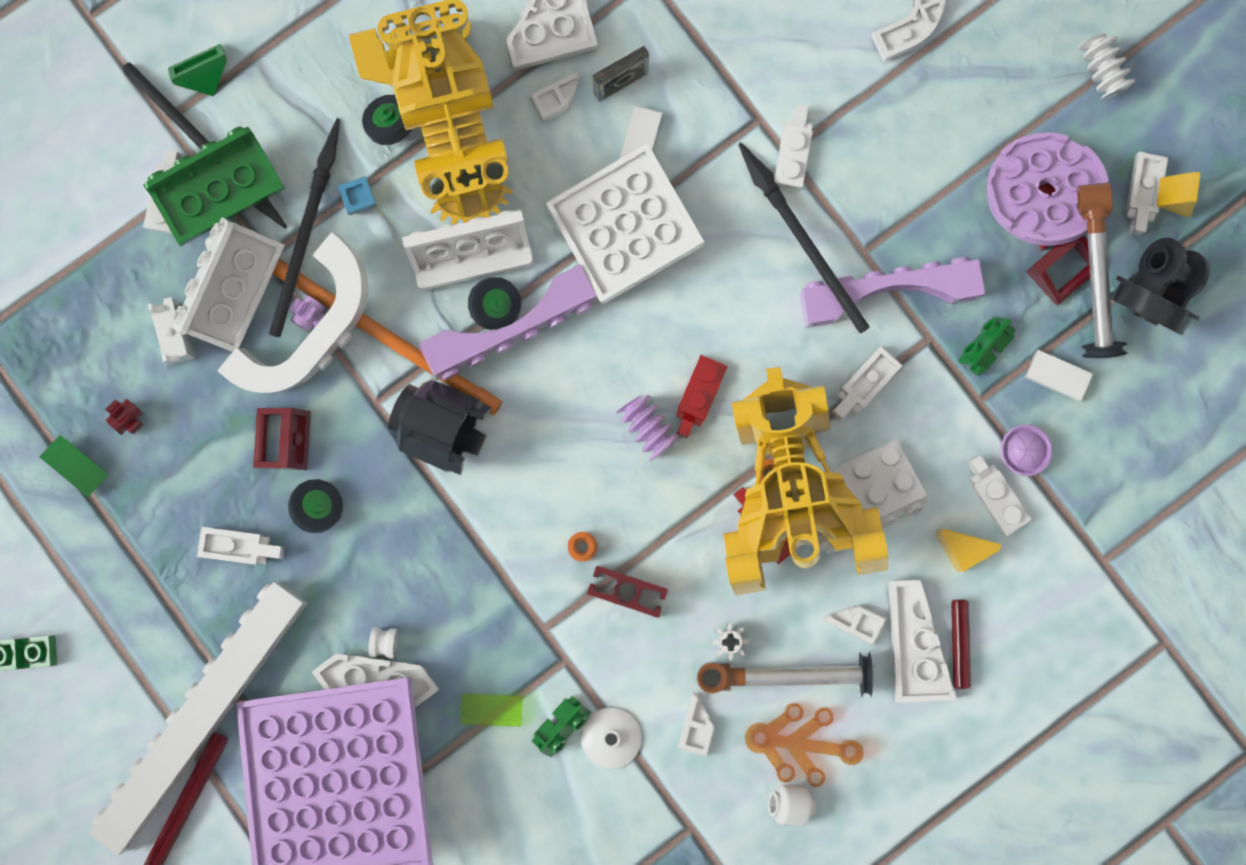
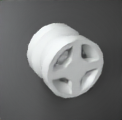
M372 627L369 639V657H377L380 654L394 659L397 650L398 629L390 628L388 631H383L380 627Z

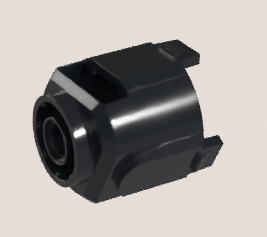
M432 379L424 382L419 388L408 384L394 404L388 421V431L397 435L396 444L399 451L445 472L451 471L461 475L465 458L462 457L463 452L478 456L487 435L474 428L478 419L483 420L490 413L491 407L473 396Z

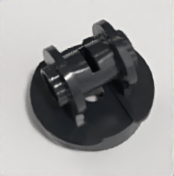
M1173 238L1158 239L1151 243L1142 254L1139 262V272L1133 282L1117 275L1115 279L1120 281V284L1111 300L1133 310L1132 314L1155 326L1160 324L1183 335L1192 319L1196 321L1200 319L1199 316L1185 308L1190 299L1199 294L1208 281L1210 274L1208 260L1196 251H1186L1184 246Z

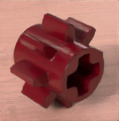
M127 398L122 403L115 399L105 409L110 414L105 421L120 435H123L126 431L134 434L143 425L138 420L143 415V412Z

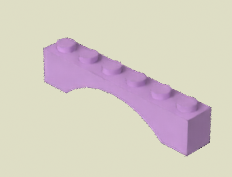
M969 257L956 258L951 260L952 264L940 266V262L926 263L922 265L923 269L911 270L910 266L894 269L893 274L882 275V271L870 272L865 274L863 279L853 280V276L837 278L854 304L871 295L894 290L923 292L938 297L949 304L979 300L985 295L979 259L969 261ZM824 281L807 283L806 288H803L800 292L806 328L834 324L845 312L828 285H824Z
M578 265L555 276L540 302L526 316L513 324L495 331L482 333H460L444 330L420 342L419 348L435 380L442 377L445 381L460 373L458 369L468 364L470 367H474L487 360L486 355L494 351L497 354H501L513 347L512 343L521 338L527 341L540 334L539 329L547 325L554 328L567 320L565 316L574 312L577 315L587 312L593 307L592 303L596 299V294L581 265Z

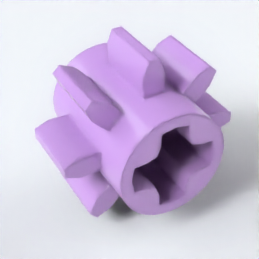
M308 295L303 301L296 298L289 308L290 312L294 314L290 320L307 332H310L312 327H316L325 316L322 314L325 307Z

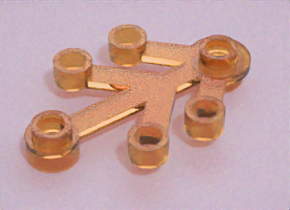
M789 703L785 707L784 712L768 725L755 723L747 729L745 733L746 745L755 753L765 754L776 769L777 777L782 782L792 781L795 777V770L790 764L784 763L774 747L788 749L805 772L807 782L813 787H819L825 782V774L821 769L814 766L804 751L839 756L848 765L859 763L864 754L862 746L852 739L844 740L841 744L806 739L822 726H828L832 723L833 713L826 707L818 708L813 718L789 736L777 733L791 721L796 722L803 717V708L797 703ZM794 706L798 707L799 715L795 718L790 717L789 709ZM822 711H827L829 714V719L826 722L819 721L818 716ZM762 732L765 734V741L763 743L755 742L754 736L756 733ZM847 746H853L855 749V753L851 757H847L844 754ZM784 767H788L791 770V775L788 778H782L780 775V771ZM813 772H819L821 779L813 783L810 780V775Z

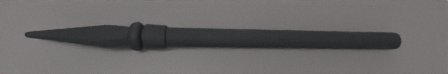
M131 62L123 66L122 70L199 148L209 143ZM269 199L254 206L285 229L287 228V225Z
M339 118L336 119L317 159V168L313 171L311 192L269 331V335L274 337H281L320 200L331 177L329 171L336 157Z
M740 142L738 146L753 184L763 191V195L768 198L772 206L780 213L858 332L863 333L868 330L870 326L786 203L787 200L782 194L780 187L775 184L772 171Z

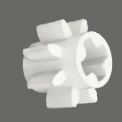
M727 623V630L722 632L718 628L715 629L719 637L718 640H712L711 644L719 646L720 649L716 653L717 656H721L726 652L728 653L729 661H732L733 653L738 652L740 655H745L744 651L740 648L742 644L749 643V640L741 638L740 634L744 630L742 627L738 628L735 632L732 631L731 623ZM729 633L738 640L737 644L732 645V650H728V647L722 644V639H727V634Z

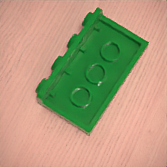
M239 126L230 130L227 133V137L219 142L211 141L200 148L201 152L192 157L187 155L179 158L174 162V167L165 172L164 170H159L148 176V181L143 184L178 245L183 246L212 230L214 224L220 223L222 217L230 220L286 189L249 127L243 128Z

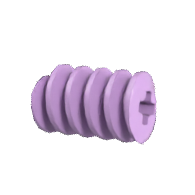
M647 394L633 399L616 413L626 412L621 421L623 423L633 422L628 431L630 433L640 432L635 441L637 443L647 442L642 451L644 453L653 451L654 453L649 461H652L671 448L678 435L677 433L666 434L671 425L670 423L665 425L659 424L664 415H653L657 405H646L651 397Z

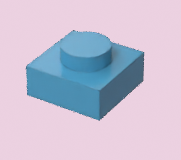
M366 176L338 186L349 216L377 206Z

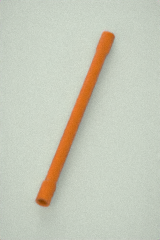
M279 258L272 274L284 282L289 264ZM301 271L299 272L295 288L330 309L336 296L304 276ZM363 314L356 327L433 375L420 349L367 315ZM459 374L445 381L442 377L439 378L448 386L473 396L490 406L489 414L492 416L497 413L503 403L502 400L490 392L474 385Z

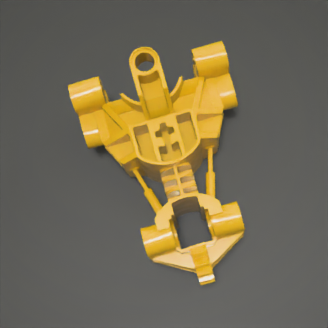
M444 0L388 14L381 18L377 30L372 28L349 34V40L359 77L364 80L393 86L406 131L421 127L429 157L414 160L419 185H421V190L427 198L438 201L434 202L430 212L433 214L440 210L442 211L440 221L443 222L450 216L452 217V224L456 225L459 219L466 223L476 217L483 216L488 218L491 211L499 215L501 212L497 205L499 203L508 205L503 195L504 193L512 194L513 191L506 187V185H501L508 177V159L503 140L501 138L487 142L480 112L494 109L483 62L466 41L471 35L468 10L460 0ZM455 7L457 12H463V14H450V8ZM439 10L441 17L437 18L435 11ZM420 15H428L432 18L431 20L415 23L416 18ZM407 18L409 25H406L403 19ZM390 23H394L398 27L391 30L389 34L384 32L389 29ZM437 34V39L431 38L432 43H426L425 40H422ZM382 41H384L388 45L390 50H385L384 43ZM428 50H435L437 52L435 62H433L432 54ZM493 163L500 164L504 169L503 176L498 180H492L487 176V168ZM481 166L483 184L480 185L479 178L470 180L469 187L459 183L458 178L463 177V171H466L469 175L478 174L476 167ZM435 178H440L444 183V189L438 195L433 194L430 190V183Z
M780 366L766 369L768 380L743 400L732 402L735 425L741 445L757 444L754 470L757 472L754 487L746 490V501L739 518L738 531L723 533L727 555L725 557L727 573L735 595L766 591L762 564L779 560L786 537L788 538L793 562L802 568L814 566L820 558L817 532H821L835 551L853 549L857 575L887 571L889 558L878 507L862 509L861 503L844 483L841 474L831 473L825 461L826 456L816 438V432L830 430L824 386L811 387L783 378ZM796 408L797 415L794 416L796 426L785 430L771 429L770 421L767 420V413L785 412ZM811 447L817 461L821 462L825 472L814 465L806 463L804 456L806 449ZM768 454L773 456L775 468L760 483L761 472H764L765 455ZM802 545H810L814 548V552L808 558H801L796 554L797 549Z

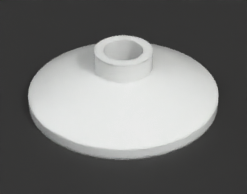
M615 707L603 708L594 712L583 726L581 734L582 747L586 756L596 765L609 769L619 768L631 762L637 755L641 746V730L635 718L627 711ZM609 733L617 736L615 744L611 745L606 742L605 737Z

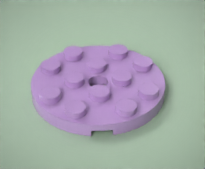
M1036 133L1013 141L1001 151L989 171L986 195L994 218L1008 233L1031 244L1053 246L1072 242L1087 233V219H1082V216L1079 215L1077 186L1106 183L1109 180L1101 160L1088 146L1085 145L1083 147L1069 140V136L1063 134ZM1044 183L1051 184L1055 188V192L1049 196V194L1039 190V186Z

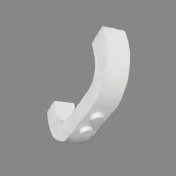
M331 232L312 255L331 272L336 283V298L330 310L293 355L280 365H266L246 348H235L217 370L227 380L240 388L252 392L275 393L292 390L306 383L319 369L321 371L326 369L332 362L333 357L331 355L337 347L342 348L349 342L352 337L350 332L356 326L365 310L369 284L367 272L359 254L340 235Z

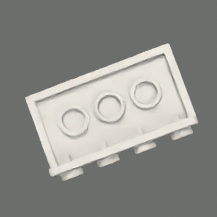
M507 210L497 216L488 218L476 217L466 223L457 225L446 224L436 230L427 232L415 231L409 236L402 237L404 249L414 270L417 286L420 290H428L528 267L533 263L521 210Z
M222 217L220 223H215L210 232L209 239L212 241L208 250H204L198 259L197 267L199 270L195 279L191 278L186 286L185 295L187 297L183 306H179L176 309L173 323H175L174 328L178 333L191 335L233 352L242 343L285 245Z
M897 439L830 470L831 473L841 474L844 483L861 503L862 509L878 507L882 528L894 524L897 521L896 518L906 513L908 516H912L920 512L924 508L923 505L926 504L927 494ZM817 532L820 553L824 551L827 554L834 552L835 550L821 532Z

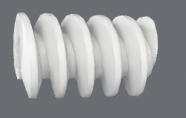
M1106 33L1091 37L1079 46L1081 51H1087L1083 55L1084 60L1092 61L1087 68L1089 72H1096L1092 76L1093 82H1101L1096 88L1097 92L1106 93L1102 96L1101 101L1121 94L1128 90L1135 82L1134 79L1125 80L1124 78L1131 71L1130 68L1120 69V65L1126 61V58L1115 57L1122 50L1121 46L1111 47V44L1117 40V36L1107 37Z

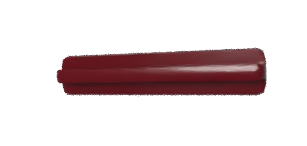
M955 599L951 602L953 686L956 689H969L971 687L969 602L965 599Z

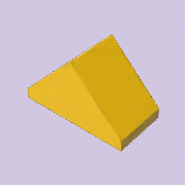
M1200 172L1161 177L1157 207L1184 217H1191L1197 202Z
M937 529L935 535L957 572H964L1000 551L1002 545L946 529Z

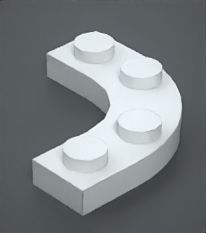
M914 0L913 9L908 16L873 32L872 38L883 62L906 53L927 40L941 19L946 0Z

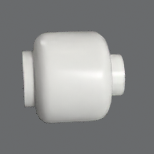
M782 785L770 794L768 802L769 814L771 817H774V820L779 825L805 826L809 822L810 817L815 815L816 801L814 798H811L809 790L803 786Z

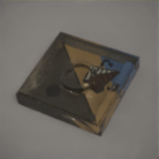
M645 46L640 47L592 75L593 94L598 102L605 100L648 75L649 52Z

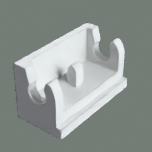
M172 297L163 299L164 304L148 305L161 349L163 363L166 367L195 359L189 335L178 333L174 328L173 316L181 304Z

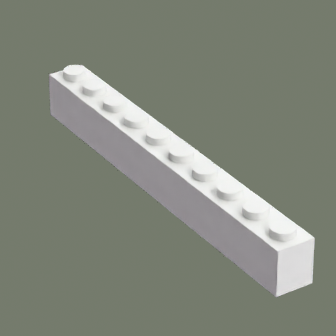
M273 582L271 585L267 583L261 589L257 596L260 601L253 610L249 608L239 620L241 626L235 634L230 633L221 644L223 649L217 659L213 657L204 667L202 672L205 676L199 684L195 682L191 685L184 695V698L187 700L180 709L176 707L166 719V723L169 725L162 734L158 732L151 739L147 746L150 751L144 759L140 757L129 770L131 777L125 784L120 783L110 796L113 801L107 809L102 808L91 823L95 826L89 832V835L117 856L128 851L308 604L307 601L282 583Z

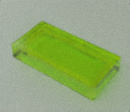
M462 693L460 724L521 727L523 695Z

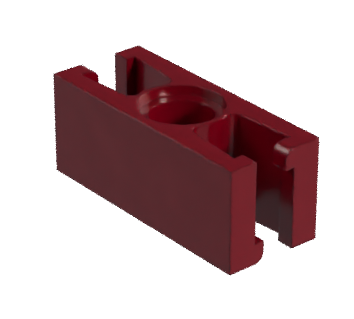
M596 565L593 577L598 578L599 573L616 579L617 584L614 587V593L610 595L594 591L595 584L590 583L588 595L659 618L661 606L657 605L654 611L638 604L642 589L660 592V599L665 600L668 592L667 588ZM623 583H631L635 586L636 595L632 600L626 601L619 596L618 590Z

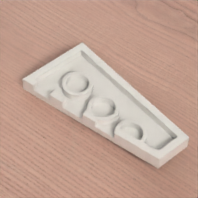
M921 580L889 581L895 702L957 701L955 690H953L949 678L948 667L940 648L941 644L931 619L932 615Z

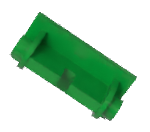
M993 317L983 325L982 332L978 337L965 347L963 355L958 362L972 366L970 371L976 376H980L981 373L985 374L997 359L991 352V349L994 348L998 353H1002L1015 337L1013 334L1016 330L1010 325L1011 320Z
M573 695L569 699L565 698L552 713L559 722L555 725L547 718L533 734L535 737L532 739V742L539 748L541 753L549 757L558 754L566 746V740L570 735L585 725L587 716L591 711L582 706Z

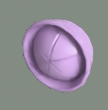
M1031 424L1019 425L1010 429L1001 443V457L1005 465L1013 473L1021 476H1034L1042 472L1049 465L1053 455L1052 443L1048 435L1042 429Z

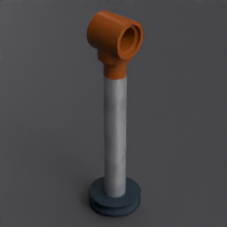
M1110 182L1078 185L1077 202L1079 215L1082 216V219H1087L1095 343L1086 344L1081 347L1086 350L1082 357H1118L1128 352L1123 350V346L1127 345V343L1113 341L1105 221V217L1110 216L1113 208Z
M860 652L859 666L730 668V663L718 664L716 662H707L699 668L697 673V681L700 688L712 694L720 691H731V686L859 684L861 697L866 693L872 697L873 669L870 652L868 656H862ZM716 669L719 671L721 679L717 685L709 686L704 682L703 675L707 670Z

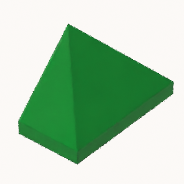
M221 43L169 67L168 72L173 85L214 96L227 61Z

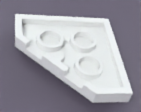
M529 0L521 14L520 20L506 39L514 71L598 49L586 0Z
M336 653L312 671V674L323 689L411 677L415 708L440 690L425 668L419 664Z

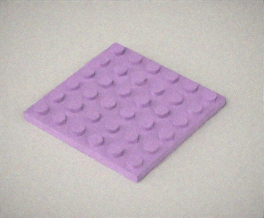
M411 677L236 702L252 865H433Z

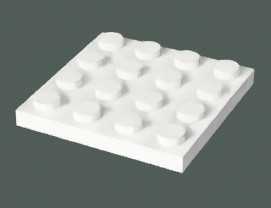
M648 143L546 202L549 211L602 305L706 245Z

